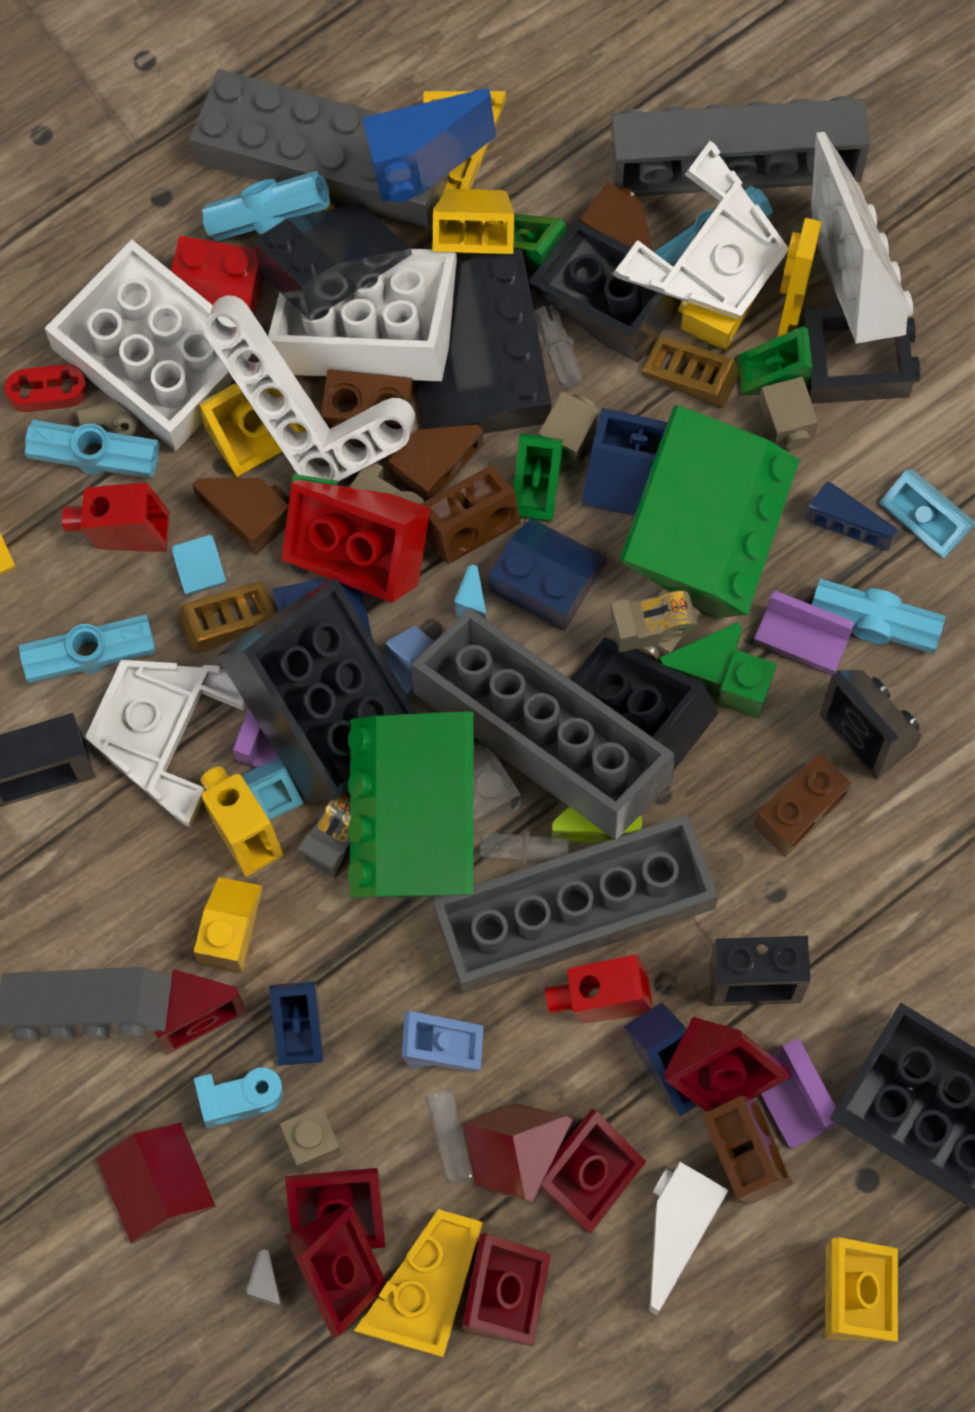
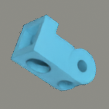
M265 1067L250 1071L243 1079L214 1085L212 1074L194 1078L206 1129L269 1113L280 1105L283 1098V1088L279 1076L273 1070Z

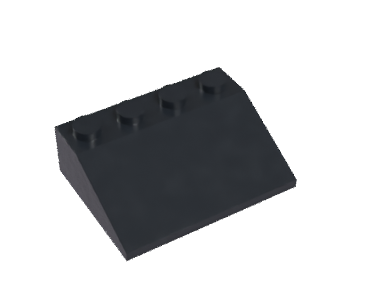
M522 249L514 250L513 254L490 253L479 255L456 264L449 350L442 381L414 380L423 429L478 425L483 429V434L545 423L551 412V399Z
M337 578L327 581L250 629L217 655L218 660L307 803L336 800L348 790L351 765V750L348 737L351 731V719L382 715L418 714Z
M900 1002L829 1119L975 1210V1047Z

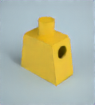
M481 189L446 190L433 209V252L513 254L514 209L507 192L503 190Z
M221 766L208 770L201 777V783L206 789L202 793L201 798L211 820L244 876L248 877L283 857L284 854L270 820L242 776L234 774L229 777Z

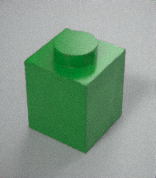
M735 650L721 687L718 705L759 719L777 664Z

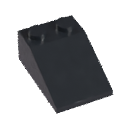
M362 204L286 218L252 240L262 276L310 321L412 255L411 248Z
M576 219L528 281L529 286L603 345L639 363L677 312L682 300L615 277L613 272L631 247Z
M607 637L603 638L570 679L674 753L673 771L719 714L703 683L634 650L619 653L617 642Z
M838 670L831 676L819 716L876 779H879L917 747L922 736L918 732L920 730L919 724L908 711L904 709L900 711L890 701V692L878 678L873 677L871 679L863 670Z

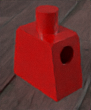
M148 483L87 487L83 491L82 506H65L63 508L62 525L64 531L83 532L96 548L102 550L167 552L170 511Z
M637 954L571 967L567 969L569 984L545 988L549 1014L573 1010L574 1015L581 1023L637 1017L653 1008L648 970ZM600 988L596 996L588 998L592 990Z

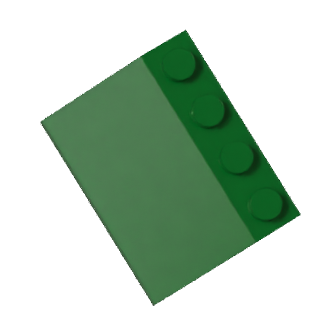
M680 405L673 406L619 562L670 592H688L692 605L715 619L748 615L800 460L768 439Z
M473 712L382 715L351 719V731L348 737L351 750L350 777L348 781L350 793V821L348 825V835L350 838V866L348 869L350 898L400 899L473 895Z

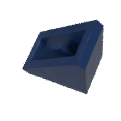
M315 981L269 985L278 1066L323 1062L319 994Z

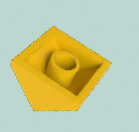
M237 383L198 404L204 428L236 477L282 452ZM275 388L266 389L273 397H283V394ZM298 423L289 424L297 432L307 431Z
M840 1237L832 1238L826 1245V1340L898 1342V1248Z

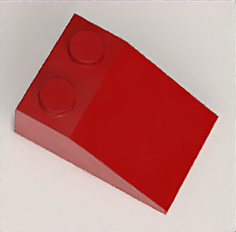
M179 235L171 272L210 304L214 305V302L223 296H236L247 304L255 316L264 281L255 249Z
M295 480L291 484L281 560L329 579L337 578L338 582L393 603L419 584L430 508L394 494Z

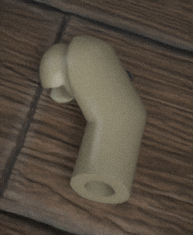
M115 401L77 409L80 426L84 424L103 425L112 433L133 436L138 430L136 416Z

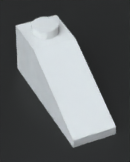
M681 1162L675 1172L666 1168L653 1193L660 1196L655 1207L649 1311L656 1316L728 1192L724 1187Z

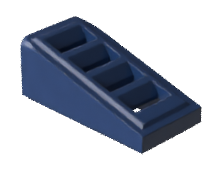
M826 482L808 505L805 520L815 525L889 551L893 546L898 531L896 527L831 482Z

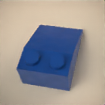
M489 88L362 118L382 203L388 201L404 202L411 199L414 195L424 193L496 137Z

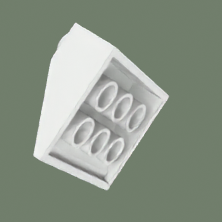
M818 132L816 133L810 219L822 221L817 247L855 343L906 335L907 317L913 315L912 297L908 290L903 291L901 287L900 269L896 261L891 262L889 258V246L885 233H879L877 229L875 208L873 204L867 205L860 186L826 133Z
M133 240L45 327L51 348L71 365L78 367L86 378L115 402L133 413L139 422L174 451H177L203 423L198 404L226 389L234 380L204 334V324L213 305ZM218 317L224 326H236L228 317ZM247 352L242 353L243 357L246 360H248L252 354Z
M411 249L412 255L312 321L305 317L279 292L268 337L293 375L326 376L327 369L409 377L412 380L442 381L449 350L457 261L456 252H433L430 249Z

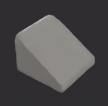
M262 1249L258 1253L246 1292L252 1300L282 1309L283 1305L273 1259L269 1251Z

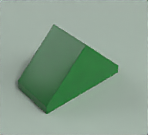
M514 214V250L522 249L526 272L533 276L565 234V223L561 218Z
M802 326L738 354L742 394L747 396L760 395L762 387L802 376L808 389L812 371L808 328Z
M520 433L513 487L519 516L553 521L562 465L563 439Z
M739 622L734 623L660 657L659 663L703 683L709 695L719 698L731 659L740 642L742 628Z

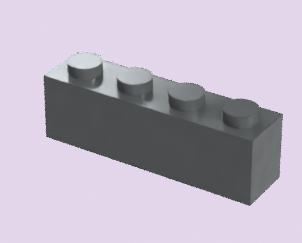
M145 967L3 973L0 989V1028L13 1032L12 1038L14 1040L33 1043L39 1042L40 1036L47 1035V1038L57 1041H74L75 1034H82V1037L93 1040H109L110 1033H117L118 1036L123 1038L145 1039L146 1032H165L172 977Z

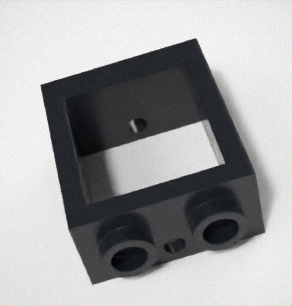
M842 307L803 310L800 327L808 328L812 371L807 391L812 404L910 397L914 382L920 381L918 356L912 357L910 343H915L916 338L913 317L907 318L906 335L895 337L898 372L828 377L823 331L850 329Z
M73 713L0 735V807L96 778L85 738Z
M808 936L715 939L709 961L711 1006L801 1003L811 981ZM758 945H765L768 951L765 954H760L757 951Z

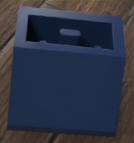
M602 408L592 446L581 505L635 516L667 422Z

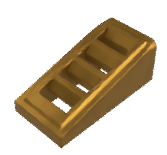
M661 335L657 337L641 370L645 376L722 408L725 406L739 377V369L735 359ZM668 352L674 353L668 369H662L661 367ZM684 359H687L689 362L683 375L678 374ZM700 366L705 367L700 380H696L695 377ZM716 373H718L717 376H716V378H715V380H714V382H713V385H711V383H712V381H713V379H714Z
M263 581L182 604L179 622L192 653L196 654L241 637L250 629L276 614V611ZM253 599L259 613L258 615L252 616L246 600ZM236 605L241 620H235L230 608L231 606ZM218 611L224 623L221 626H218L213 614ZM198 619H203L207 630L203 631Z

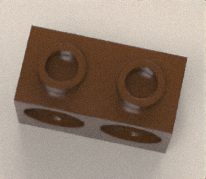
M327 369L321 417L329 429L390 398L403 399L412 406V378ZM342 402H351L356 405L350 412H340L335 409ZM395 420L384 421L392 429L402 428L399 422Z
M492 464L421 504L430 508L426 539L448 565L521 524L515 491Z
M819 753L758 812L754 828L786 857L847 797L852 783Z
M742 1095L702 1114L738 1200L753 1204L793 1185L758 1101Z

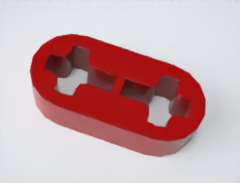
M71 364L21 369L13 372L5 382V392L9 403L20 412L73 407L85 399L88 390L83 372ZM71 378L74 384L71 387V392L63 393L61 386L64 384V379ZM29 383L33 390L29 391L28 398H21L19 391L22 389V384Z

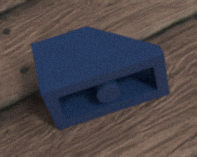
M661 1002L624 1027L640 1059L675 1112L681 1116L697 1106V1104L669 1084L665 1079L664 1073L686 1031V1027Z

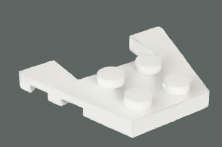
M709 141L685 173L692 181L719 200V204L674 266H671L637 240L613 272V275L633 284L738 319L743 315L789 248L761 208L753 204L741 187L742 182L734 170L730 171L719 156L720 150L713 142Z
M121 660L85 739L87 743L183 825L191 827L203 801L201 795L206 790L200 785L167 773L166 770L202 694L241 710H244L246 703L225 669H220V666L203 665V667L178 666L177 663Z

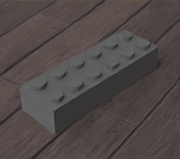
M222 69L217 70L189 138L197 164L258 181L274 179L276 183L317 171L319 175L324 176L327 182L330 201L347 206L362 204L372 213L429 229L433 221V209L443 195L450 174L448 173L424 193L414 195L407 201H388L382 203L362 119L380 113Z
M839 96L830 101L811 102L808 99H795L783 104H769L757 101L746 106L727 107L723 104H713L703 109L685 110L682 107H669L663 111L655 112L630 109L620 114H612L610 140L612 184L617 188L625 187L636 196L707 192L687 177L685 173L706 144L711 141L720 150L719 156L729 170H734L742 182L741 187L744 190L750 186L756 189L813 185L816 133L818 132L826 133L856 182H861L870 147L865 98L853 99L848 96Z
M470 608L411 664L413 693L440 713L473 712L474 738L615 840L673 781L674 753Z
M686 814L620 836L616 840L611 839L474 885L473 895L441 896L432 899L439 930L463 995L714 910L718 901V894L689 816Z

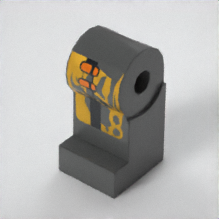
M348 790L336 800H330L310 835H306L298 848L300 860L334 879L350 854V838L348 835L350 793Z

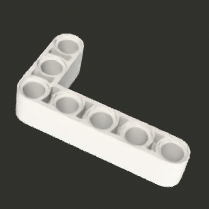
M229 295L220 297L214 302L204 324L206 339L298 475L337 480L338 482L400 450L407 444L415 421L414 410L407 401L400 398L384 400L329 429L247 304L242 299ZM218 317H228L236 326H224ZM242 353H252L259 358L260 362L247 361ZM275 388L283 394V397H273L266 389ZM395 420L399 422L402 428L392 429L384 421ZM298 423L307 431L297 432L289 424ZM358 439L362 441L366 445V447H355L348 442V440ZM313 458H322L330 465L320 466L313 461Z

